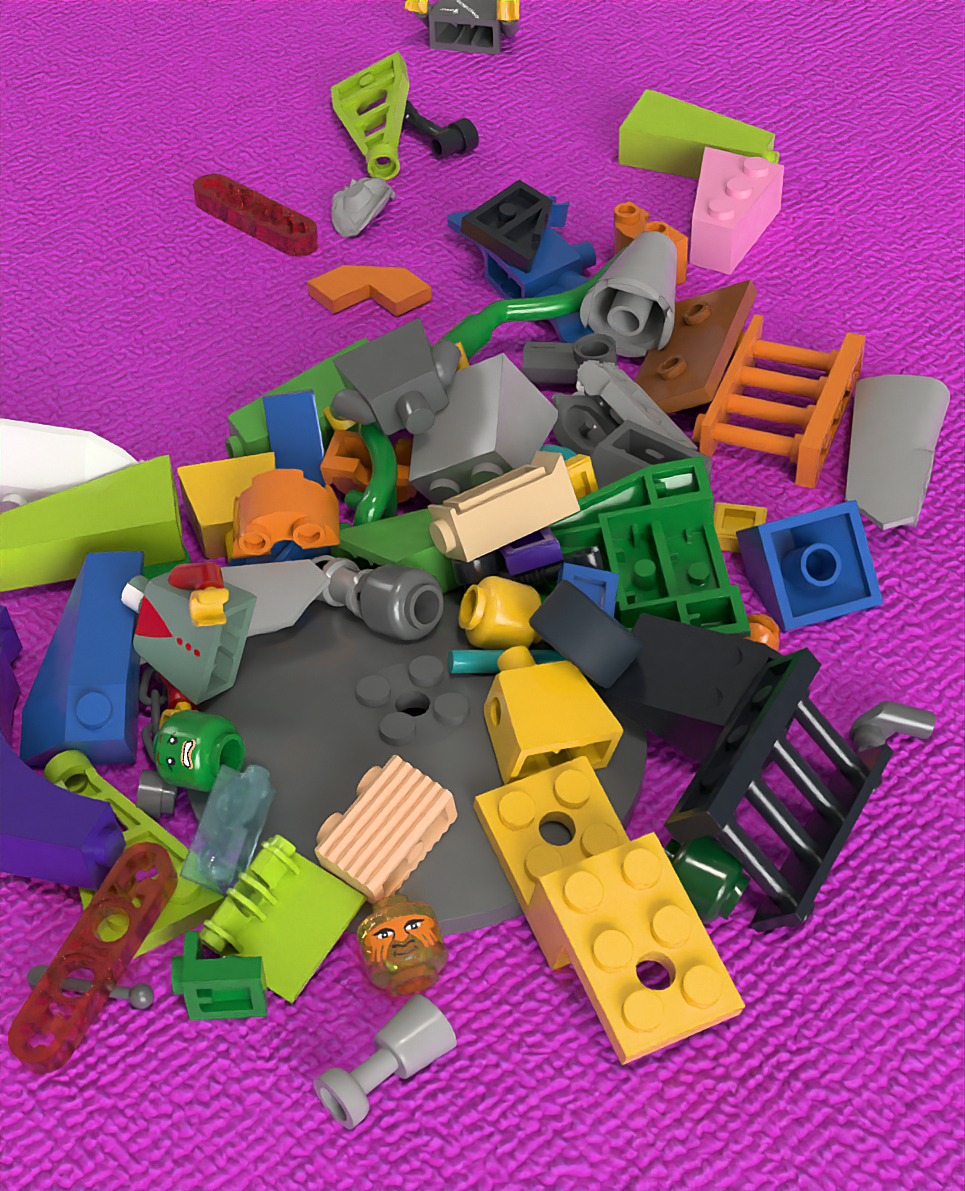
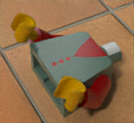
M214 562L179 564L172 571L150 580L142 575L132 578L125 586L121 600L123 604L139 614L133 639L135 651L156 670L167 688L168 709L164 710L161 715L160 730L164 722L174 713L183 710L197 711V704L234 686L257 596L224 582L221 569Z

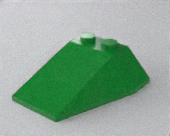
M702 456L649 465L578 499L581 511L546 526L550 528L559 541L562 555L588 546H599L604 571L619 574L614 618L630 632L641 613L741 638L751 636V629L738 584L732 586L730 584L714 526V498ZM557 581L541 583V585L536 584V586L531 585L538 592L541 604L556 588Z

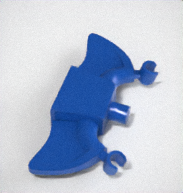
M547 196L553 200L551 215L532 270L527 274L460 232L462 217L473 210L449 214L447 216V225L451 230L469 239L480 248L485 261V279L504 299L543 297L562 293L584 284L589 279L582 276V270L595 266L597 261L595 249L589 241L570 246L554 229H550L551 227L565 226L569 207L568 201L556 203V196ZM580 311L548 319L555 328L560 343H575L582 336L595 334L589 325L585 329L581 322Z

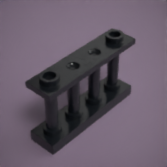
M807 647L763 665L664 824V827L679 844L706 835L709 838L717 837L765 892L766 896L750 923L757 933L784 926L788 928L795 927L811 915L815 908L814 900L870 795L882 783V773L894 752L885 743L855 753L809 698L811 690L808 687L822 664ZM791 716L798 721L837 768L828 785L822 781L785 737L787 734L785 726ZM768 755L814 808L804 827L761 778L763 774L761 766ZM743 796L791 850L780 871L736 821L738 815L736 808Z

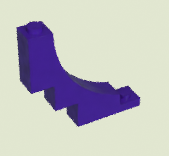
M0 606V872L98 891L112 867L119 863L124 848L127 845L109 802L81 796L53 784L34 772L13 751L11 727L14 706L20 686L10 664L17 657L23 646L7 608Z

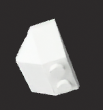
M0 418V513L145 461L140 460L138 462L124 449L90 431Z

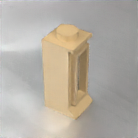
M536 451L530 465L521 466L443 501L444 506L434 504L427 506L433 521L430 523L429 530L437 549L445 557L470 562L581 511L562 453Z

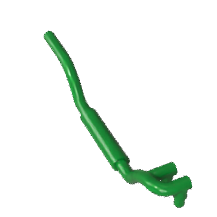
M629 244L621 249L584 284L562 293L543 297L503 299L492 302L476 315H466L440 338L432 348L438 342L444 340L452 341L454 344L461 342L469 362L491 341L492 332L503 323L551 319L580 311L587 291ZM373 423L359 425L360 439L371 458L372 476L364 493L359 490H350L346 494L344 501L346 506L356 512L353 525L342 522L340 523V530L398 516L396 491L398 475L397 458L388 435H383Z

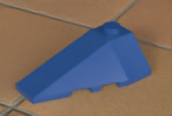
M143 551L87 553L22 710L19 758L28 767H46L53 757L67 750L82 751L92 765L137 763L141 656L135 651L133 639L139 614L123 604L121 599L127 583L137 575L144 576Z

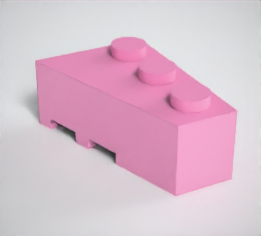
M705 147L692 216L690 264L729 275L733 272L780 211L784 174L783 165L771 163L762 157H746Z

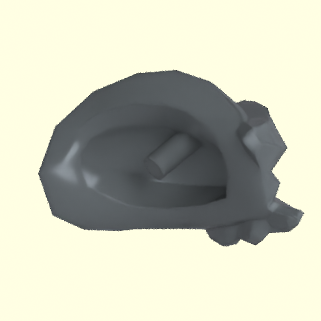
M585 390V396L554 393L551 401L558 410V419L553 426L556 439L563 447L571 449L577 455L590 456L591 459L596 446L620 426L610 414L611 406L602 397L590 396Z

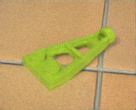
M399 51L331 87L333 109L366 158L369 175L372 178L379 177L384 181L393 179L400 170L398 145L410 85L406 62ZM386 97L385 103L359 116L369 105ZM386 123L384 128L366 137L367 132ZM379 157H389L390 161L387 164L380 165L376 159Z
M67 750L53 757L44 770V778L81 796L109 802L115 817L127 829L122 832L127 845L124 848L120 861L137 852H142L163 870L161 873L116 895L109 891L106 878L98 891L79 887L87 924L113 968L184 934L185 931H190L202 925L205 919L210 920L225 900V897L198 857L96 772L85 753L79 750Z

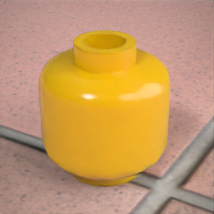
M498 576L486 577L478 585H471L464 594L459 609V626L465 629V634L470 644L480 649L508 650L516 646L529 648L532 643L536 644L542 639L529 624L530 617L541 605V598L538 592L531 586Z

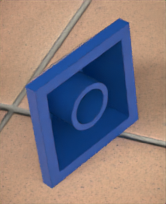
M856 500L736 531L749 584L781 631L792 630L884 604Z

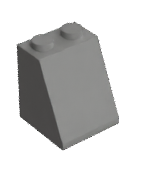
M504 353L455 372L453 382L445 387L449 399L446 408L434 413L435 422L431 429L421 434H414L408 482L432 504L442 505L443 501L521 466L530 465L536 451H540L558 419V410Z

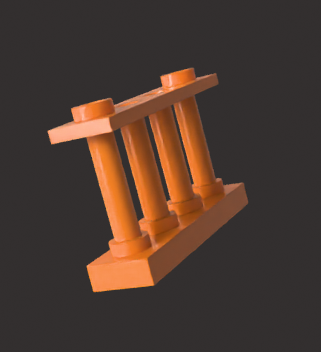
M754 314L747 331H741L734 348V357L707 413H699L696 419L693 442L700 443L699 453L712 458L718 443L789 457L790 463L797 464L795 485L815 489L856 388V383L861 376L866 336L847 332L840 350L832 349L831 353L762 340L764 316ZM758 359L823 371L826 372V377L821 376L819 380L754 367ZM745 386L814 399L815 405L809 404L807 409L742 396L741 394ZM732 414L799 427L802 428L804 435L797 433L792 438L730 425L728 422Z

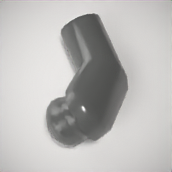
M882 701L854 720L849 737L853 742L856 752L885 744V740L896 732L926 740L934 730L935 714L928 710L893 701Z

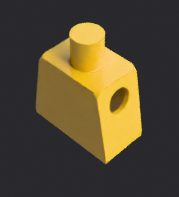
M274 452L177 467L183 505L205 557L210 559L228 557L229 563L232 560L234 499L236 496L239 498L243 491L252 486V478L254 476L276 469Z
M525 646L512 647L503 652L497 660L500 673L495 676L484 704V716L504 784H510L583 755H586L593 770L607 767L624 730L581 671L567 660L537 665L529 649Z

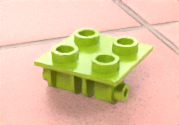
M276 834L273 838L270 837L268 841H263L260 844V852L246 871L238 874L237 878L239 880L235 886L227 889L225 892L227 897L210 920L205 919L202 923L204 928L200 932V939L203 945L221 957L228 955L242 957L262 956L267 988L293 1004L362 907L367 897L296 853L294 845Z

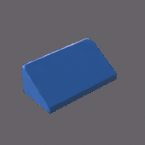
M313 389L262 397L271 451L275 455L276 469L302 470L305 479L317 482L322 487H325L326 484L320 470V465L325 455Z

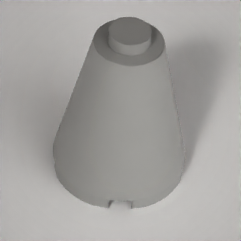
M655 231L639 234L587 291L580 308L581 322L585 329L589 325L595 334H606L612 337L616 342V354L627 357L645 356L647 350L658 347L657 351H659L670 340L674 329L677 248L674 242L668 236Z

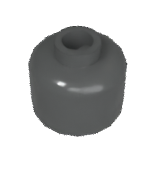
M390 563L376 568L367 577L361 589L359 602L362 618L370 629L384 636L416 641L427 636L439 622L444 607L442 589L435 576L425 569Z

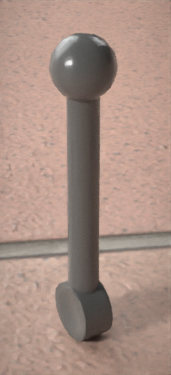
M47 965L35 966L27 975L29 986L36 993L47 992L53 987L129 1000L133 1007L137 1009L147 1008L154 1001V991L145 983L136 984L130 988L53 975L52 969Z

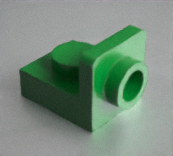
M185 931L183 955L173 956L171 977L174 995H184L189 1020L268 1017V990L262 956L242 957L228 955L219 959H205L199 931Z

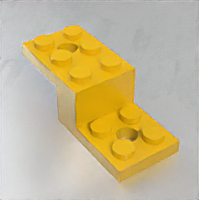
M586 755L475 796L473 803L474 811L551 970L569 963L573 964L621 1065L728 1020L742 1012L745 1004L655 832L632 841L629 840ZM548 821L560 822L570 830L572 841L563 846L551 845L542 838L539 827ZM647 960L660 963L669 973L670 986L664 990H652L645 987L637 977L636 966Z

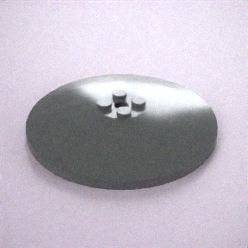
M463 585L442 594L444 607L439 622L427 636L416 641L401 640L378 634L370 629L362 618L355 616L346 605L332 606L319 600L312 601L293 626L281 628L276 632L250 636L245 641L234 686L197 704V711L228 718L236 726L245 746L243 766L239 774L221 790L207 793L187 789L191 812L202 838L214 857L237 881L239 880L237 878L238 874L245 872L260 852V844L263 841H268L270 837L273 838L276 834L294 845L296 853L322 868L314 851L318 845L316 838L322 825L334 813L339 812L344 815L358 798L356 796L357 787L361 779L374 766L383 768L393 755H398L403 761L408 762L423 775H427L442 788L448 789L453 795L458 815L455 822L449 825L448 830L442 833L440 840L434 843L432 850L426 853L424 860L420 861L417 868L411 871L409 878L403 881L401 888L395 891L393 898L387 901L385 908L379 910L368 901H365L344 932L367 936L371 930L380 924L395 918L408 915H426L434 921L433 927L430 928L434 935L444 936L493 926L524 914L473 808L475 796L497 789L505 784L501 777L484 716V704L494 678L499 673H450L448 669V654L450 650H484L471 645L466 637L465 629L459 626V609L465 594ZM543 638L536 644L532 643L528 648L529 650H556L549 643H544ZM582 673L597 692L600 685ZM606 704L624 731L607 767L595 769L594 772L622 827L626 830L639 804L645 782L647 731L638 723ZM414 707L426 710L424 714L415 717L402 711ZM548 821L539 827L540 835L551 845L563 846L572 841L570 830L560 822ZM412 934L407 936V938H417Z

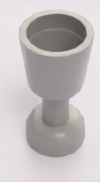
M414 994L374 1036L373 1041L376 1052L349 1073L343 1068L333 1067L324 1071L314 1080V1089L318 1098L331 1116L346 1129L352 1130L366 1117L369 1112V1100L366 1095L392 1073L401 1078H409L454 1049L457 1045L456 1035L452 1026L439 1008L428 998L421 994Z

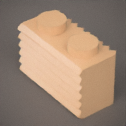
M393 755L383 768L374 766L364 775L357 787L356 796L358 798L344 815L337 812L325 821L316 838L318 845L314 849L322 869L367 897L366 901L379 910L385 908L387 901L393 898L395 891L401 888L403 881L409 878L411 871L415 870L418 863L424 860L426 853L432 850L434 843L440 840L442 833L448 830L449 825L455 822L458 815L453 795L448 789L442 788L437 782L432 781L427 775H423L418 769L413 768L398 755Z

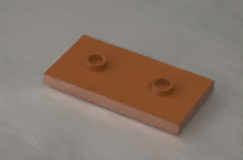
M751 279L675 303L674 329L670 340L659 351H657L658 347L648 351L634 381L666 415L712 402L758 293Z

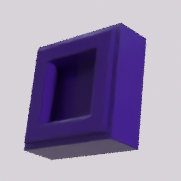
M549 527L541 528L498 548L501 561L510 576L564 560L559 541Z

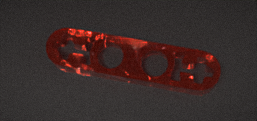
M208 174L194 181L196 207L290 256H306L318 249V230L316 222L224 175Z
M152 842L137 843L127 848L118 858L13 1020L8 1032V1045L12 1054L28 1071L37 1074L52 1073L63 1067L71 1058L175 892L178 884V871L167 850L159 844ZM155 865L159 872L158 877L155 880L145 877L139 884L135 877L137 871L140 869L149 872ZM134 896H136L141 905L139 908H136L130 902ZM116 914L125 915L129 918L128 929L121 938L110 942L101 941L97 938V929L105 918ZM77 969H88L94 972L92 987L85 994L74 998L62 995L63 981L71 972ZM51 1003H54L61 1011L71 1017L66 1020L59 1012L54 1016L48 1007ZM50 1031L55 1039L49 1047L39 1044L34 1049L29 1043L34 1033L45 1035Z

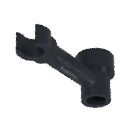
M407 99L402 127L405 129L411 128L430 139L431 150L437 158L442 159L454 153L464 154L478 147L479 136L477 129L468 118H462L450 123L448 126L440 127L419 115L417 109Z
M598 545L584 547L563 554L564 560L510 576L507 570L500 571L494 551L470 562L456 559L451 560L457 584H463L465 593L471 585H478L484 578L490 576L502 577L528 586L557 581L559 569L564 563L604 571Z

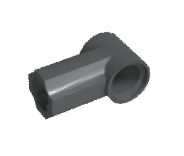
M599 333L582 336L575 343L526 342L523 349L522 373L532 384L576 386L578 376H576L578 374L577 369L584 363L583 361L595 360L599 361V363L611 362L617 365L616 342L612 337Z

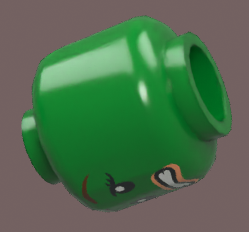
M183 710L174 713L168 718L157 732L153 741V755L157 771L166 783L177 787L211 793L224 788L239 774L245 759V746L236 726L230 719L215 714Z

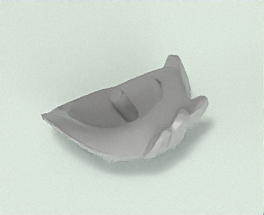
M364 177L359 181L352 178L349 186L343 185L342 191L336 192L332 197L331 220L336 232L343 238L356 236L382 211L389 199L395 200L396 194L394 190L379 177Z

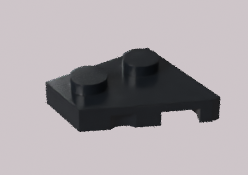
M517 180L462 217L460 232L527 274L532 270L551 215L553 200L523 181Z

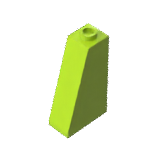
M648 89L645 90L619 128L618 164L699 179L705 147L746 157H762L775 164L779 162V151L774 150L775 134Z
M169 455L158 456L0 513V592L77 579L87 553L143 551L144 566L185 560L179 496Z

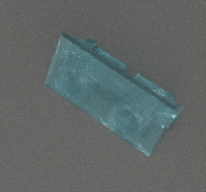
M223 764L220 766L180 872V877L227 897L225 893L229 887L233 888L239 880L237 878L238 874L245 872L249 867L276 789L272 788V784L268 781L270 777L268 770L257 765H248L245 773H240Z

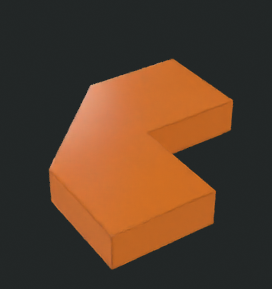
M342 265L307 281L308 294L333 314L371 297L397 317L432 300L431 286L406 268Z

